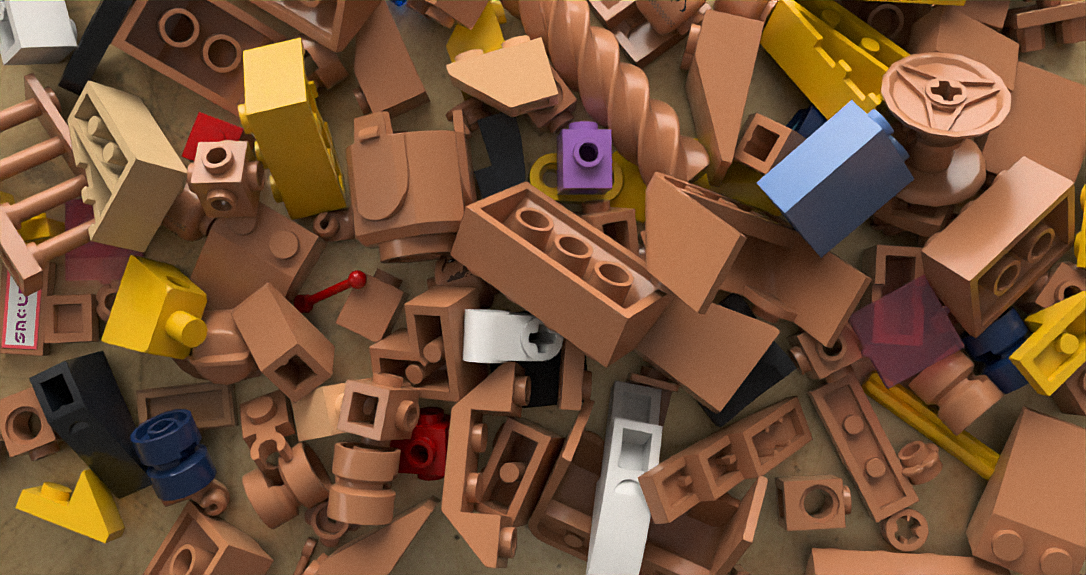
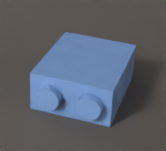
M851 100L756 183L792 227L822 258L912 182L914 177L904 163L910 156L904 147L891 135L894 130L888 121L875 109H872L867 114Z

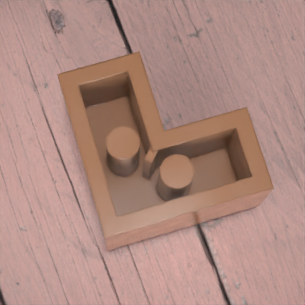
M435 285L404 304L407 328L401 327L369 347L373 373L381 372L403 377L402 386L420 390L419 398L459 402L488 377L487 363L462 360L465 309H480L478 288Z

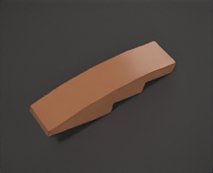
M790 396L707 436L637 477L654 524H669L697 503L715 501L743 480L757 479L759 475H765L813 440L798 396Z

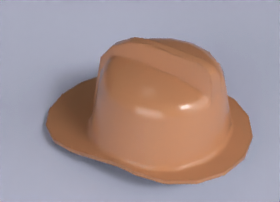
M233 309L204 310L201 320L206 323L208 328L205 340L199 346L191 348L189 355L185 359L172 358L182 371L194 378L208 380L215 384L231 385L263 374L231 315Z

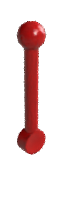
M360 270L352 271L348 279L313 295H297L294 299V307L300 313H309L312 311L313 305L349 288H363L367 283V277Z

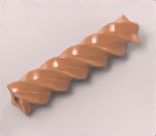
M500 0L502 6L512 16L521 20L525 33L530 37V40L542 37L546 54L550 56L557 74L569 88L580 94L583 106L589 116L599 125L606 129H611L612 142L615 148L627 161L639 167L640 175L646 187L655 172H660L691 184L708 172L706 169L710 165V159L705 147L693 138L680 135L678 115L668 103L650 98V86L645 72L635 65L620 62L619 42L615 35L607 29L590 25V8L586 0Z

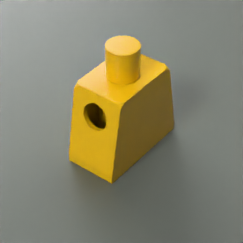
M130 254L101 341L143 353L185 359L189 355L191 348L202 344L207 336V325L201 320L207 303V294L174 265Z

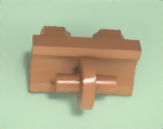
M1023 0V2L1035 1V0ZM1036 0L1037 4L1009 9L1003 27L1009 28L1011 40L1019 44V52L1022 53L1046 48L1044 24L1055 22L1057 43L1068 44L1086 41V0Z

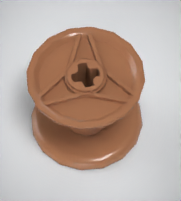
M943 52L918 53L894 62L883 75L881 96L889 112L899 120L890 124L894 130L891 135L909 154L910 157L904 163L914 177V180L897 193L895 197L908 203L937 207L958 204L976 195L986 181V160L978 145L970 138H978L998 128L1011 111V93L1002 78L984 64L958 54Z

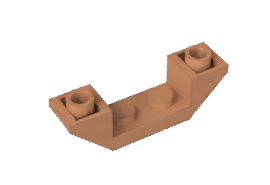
M511 361L499 366L451 409L441 511L484 566L488 568H507L508 558L513 559L517 549V529L511 527L512 517L473 513L474 503H480L483 493L482 473H477L479 453L485 452L488 442V426L486 423H482L483 415L521 418L522 406H528L530 401L531 378L530 376H525V368Z

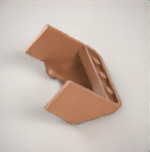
M660 172L654 173L645 190L646 270L653 276L650 281L652 285L669 295L678 296L697 313L704 315L719 289L745 296L754 303L751 310L759 317L772 323H777L780 318L792 321L825 347H833L872 280L870 277L831 251L821 258L790 223L761 208Z
M591 399L584 400L581 411L578 412L565 438L528 523L529 530L537 539L586 562L588 560L596 483L601 477L605 441L598 434L584 430L595 403ZM759 475L741 500L732 497L726 492L715 501L697 503L669 524H654L651 515L639 575H727L753 542L768 479Z

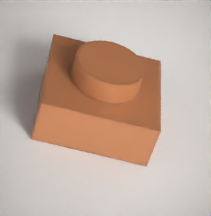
M96 294L44 296V343L99 342Z

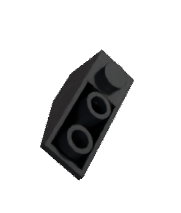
M103 351L65 360L29 378L48 424L118 499L152 485L147 476L149 466L141 463L131 442L130 436L136 429V426Z

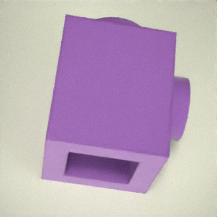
M572 122L569 124V129H562L557 136V195H605L612 189L611 129H598V123Z

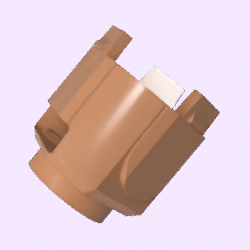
M462 109L452 111L454 131H392L390 116L387 111H379L354 118L355 144L345 149L354 236L366 248H379L381 263L422 262L450 256L467 205L477 202L470 138H473L468 129L467 116Z

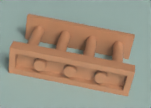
M34 73L24 76L26 101L0 111V132L37 117L51 139L1 159L0 182L61 155L75 177L16 204L10 205L6 202L0 205V259L24 297L43 289L42 270L47 268V262L91 242L88 228L91 224L96 223L94 218L38 245L34 242L25 244L17 231L21 229L22 222L81 196V190L85 186L89 187L85 169L76 167L69 127L60 115L62 112L60 102L49 86L45 88L41 86Z

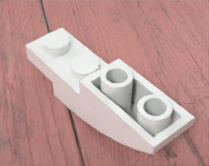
M616 380L611 387L601 477L596 483L586 575H639L651 513L637 477L659 464L663 426L658 425L662 391L660 389Z

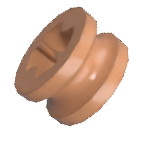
M472 97L453 107L445 116L448 122H453L452 111L462 109L467 116L468 129L473 133L480 129L477 120L491 116L492 113L483 109L484 102Z
M908 507L881 520L879 524L883 539L890 546L904 552L915 551L921 548L929 534L928 523L925 517L918 511ZM900 517L906 521H910V518H912L914 522L909 527L912 533L909 539L900 535L896 539L894 536L899 529L896 521Z

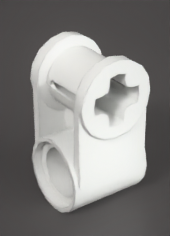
M465 309L463 361L476 363L545 361L556 356L562 347L563 336L548 329L541 320L532 314L504 310ZM530 333H537L536 340H529Z

